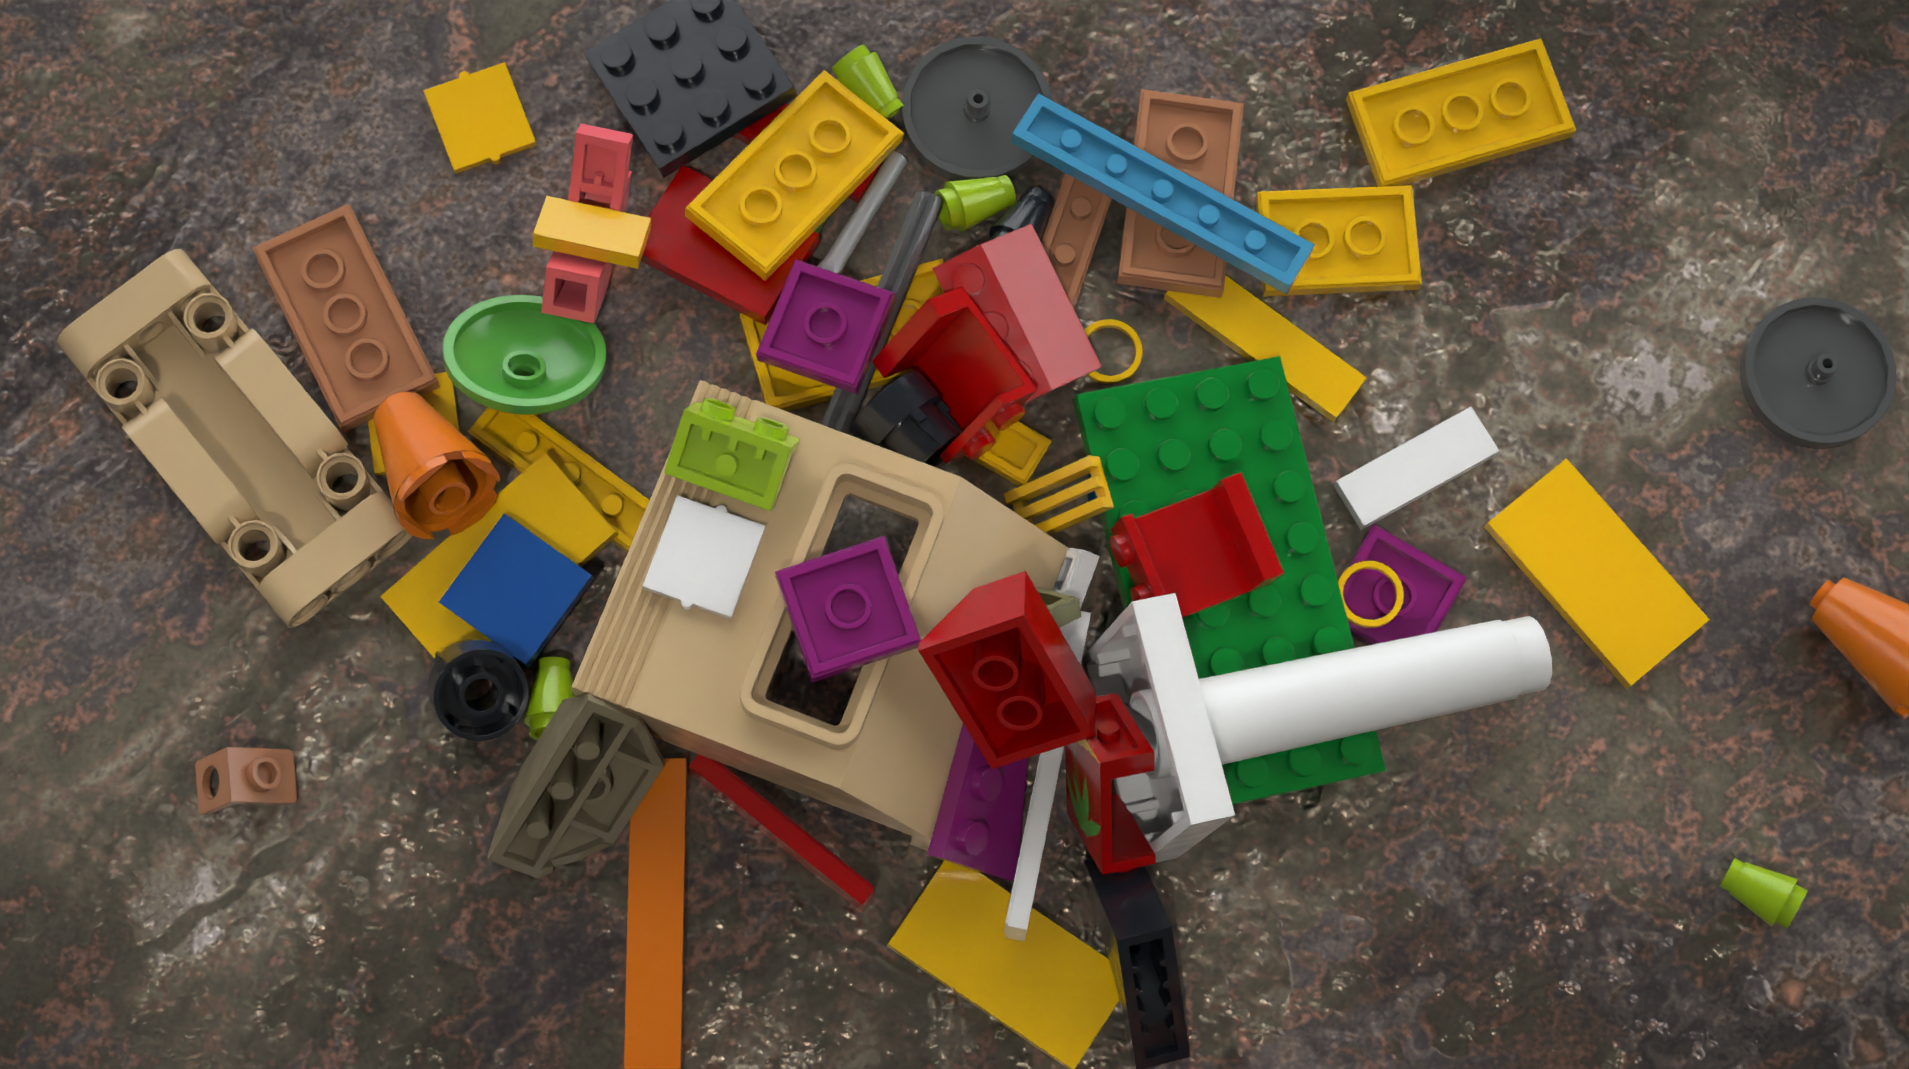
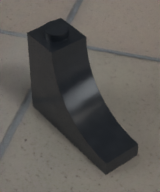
M1093 858L1084 860L1090 903L1110 961L1125 1022L1130 1054L1135 1068L1145 1069L1189 1058L1190 1051L1172 925L1146 866L1137 867L1128 872H1114L1102 875Z

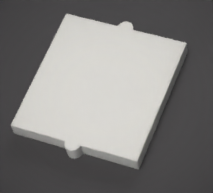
M677 495L643 583V589L679 601L685 610L696 607L732 620L766 526L727 513V508L724 505H719L715 509Z

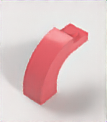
M580 124L575 137L569 201L626 213L632 171H629L633 134ZM554 251L546 266L541 313L594 324L602 306L614 264Z

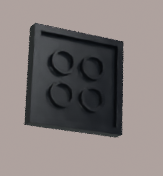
M669 0L583 52L588 63L663 178L798 96L794 85L736 0Z

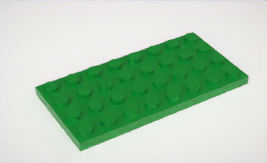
M1280 356L1075 395L1072 401L1086 457L1089 455L1100 457L1114 508L1100 513L1123 611L1133 601L1131 588L1134 587L1127 567L1121 568L1113 556L1110 547V537L1113 536L1111 528L1123 516L1132 513L1134 518L1140 517L1209 491L1221 479L1240 472L1243 475L1284 574L1270 585L1182 618L1198 679L1355 648ZM1376 730L1222 765L1233 806L1378 775L1386 771Z

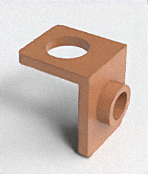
M226 747L196 761V785L200 815H210L233 804L291 805L297 801L294 754L290 749ZM214 768L217 769L219 774V788L215 797L212 796L210 791V777Z

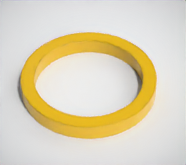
M1114 319L1096 321L1084 330L1087 337L1102 328L1118 329L1124 332L1133 342L1135 360L1130 368L1121 374L1107 376L1094 371L1087 376L1102 384L1121 383L1129 379L1139 368L1143 354L1141 340L1135 330L1122 321Z
M1376 561L1355 563L1347 568L1338 580L1347 619L1357 626L1364 628L1381 627L1393 620L1402 607L1404 591L1401 580L1390 567ZM1364 569H1372L1383 573L1390 579L1396 593L1395 604L1390 613L1379 619L1367 620L1356 616L1349 610L1344 600L1343 589L1346 580L1353 573Z

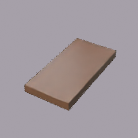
M1141 89L1134 146L1225 196L1234 199L1244 103ZM1126 207L1117 284L1217 298L1222 297L1226 261Z
M346 204L252 248L342 433L374 419V414L379 405L392 394L415 392L423 396L440 387L350 204Z

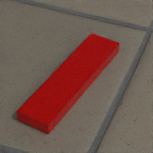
M698 754L690 763L689 769L692 777L861 913L874 898V886L720 762Z

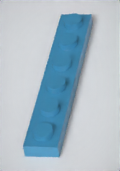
M1039 93L1012 133L1011 143L1286 295L1312 254L1315 244Z

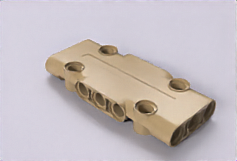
M174 249L159 257L74 320L59 335L57 340L58 346L123 424L121 427L213 541L218 546L221 544L288 628L297 627L311 619L396 553L411 539L412 535H409L398 522L392 501L365 470L362 462L347 448L349 445L338 429L253 328L248 329L234 312L229 302L219 294L184 250ZM213 316L225 317L224 324L220 329L209 333L201 331L203 323ZM126 381L138 382L136 391L131 396L121 399L115 398L116 389L120 384ZM344 474L358 476L357 484L351 491L347 493L332 491L334 481ZM262 540L270 542V550L264 558L258 561L246 560V551L252 543Z

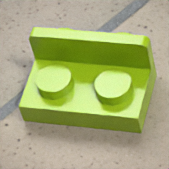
M704 398L702 403L694 402L685 408L664 473L771 511L775 507L791 455L797 450L800 439L788 435L789 427L781 422L764 417H757L756 422L746 420L734 415L735 407L716 399Z

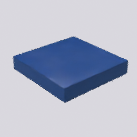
M504 513L445 592L439 603L493 642L502 644L510 654L530 667L595 578Z

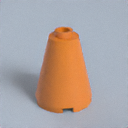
M415 392L395 393L388 396L379 405L374 414V424L394 513L406 532L421 539H435L431 532L448 529L450 534L454 535L463 532L480 521L493 507L498 497L494 488L496 480L500 482V474L493 462L419 394Z
M1845 577L1837 584L1827 580L1809 604L1816 610L1812 621L1893 713L1902 719L1909 716V604Z

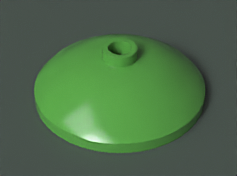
M501 296L473 305L462 312L451 323L443 340V364L448 377L462 393L488 408L518 415L545 414L577 403L590 394L598 385L604 374L606 364V346L603 336L593 323L541 313L543 297Z

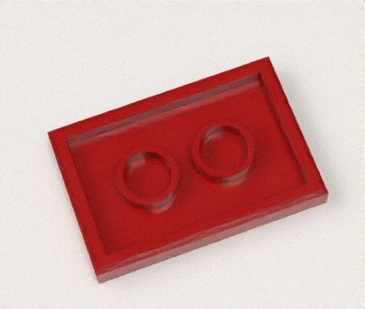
M682 166L648 216L651 218V230L641 261L766 326L774 312L795 259L805 263L808 261L819 244V234L813 232L764 281L685 217V208L713 180L686 166Z

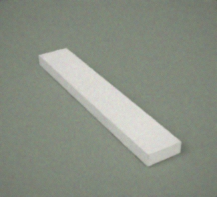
M1081 611V617L1076 619L1068 641L1080 665L1091 616L1090 612ZM1064 746L1041 753L1039 756L1005 922L1004 934H1006V938L1024 942L1026 939Z

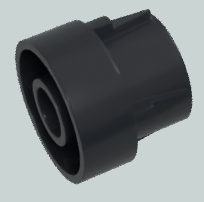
M918 370L901 376L881 391L859 413L850 427V432L856 438L933 467H937L943 461L940 455L963 431L949 415L950 409L942 401V396Z
M462 640L451 644L442 653L436 651L433 660L435 664L428 682V694L438 718L450 732L463 739L486 741L507 733L519 722L528 703V682L515 658L502 644L485 640ZM478 679H487L492 682V687L482 697L469 701L465 699L466 688L471 682Z

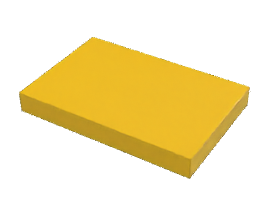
M1412 185L1261 191L1256 193V213L1315 244L1312 254L1287 295L1262 282L1263 297L1420 289L1422 278Z

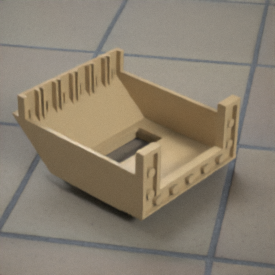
M700 380L690 405L694 402L702 403L704 398L716 399L735 407V416L752 422H756L757 417L781 422L789 427L788 435L800 439L797 450L791 455L775 507L768 511L665 474L667 458L571 688L574 696L587 693L592 694L640 716L652 737L912 836L911 845L928 851L963 724L962 720L922 658L918 648L864 665L839 725H831L768 701L766 694L793 629L775 577V571L823 555L844 500L847 497L856 498L912 519L918 523V527L900 570L899 579L922 640L973 588L1026 571L1036 589L1040 587L1053 591L1066 558L1067 549L1069 550V548L960 476ZM677 495L715 509L719 505H724L727 508V513L766 526L732 620L696 607L685 610L682 608L681 602L644 590L642 587Z

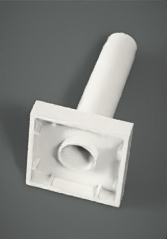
M1176 593L1132 601L1082 657L1085 673L1096 690V697L1117 693L1154 750L1155 771L1113 780L1117 794L1125 803L1126 808L1156 854V863L1180 857L1235 816L1222 768L1223 764L1517 699L1519 695L1546 690L1550 685L1552 677V657L1544 630L1537 620L1527 616L1507 621L1494 620L1198 679Z

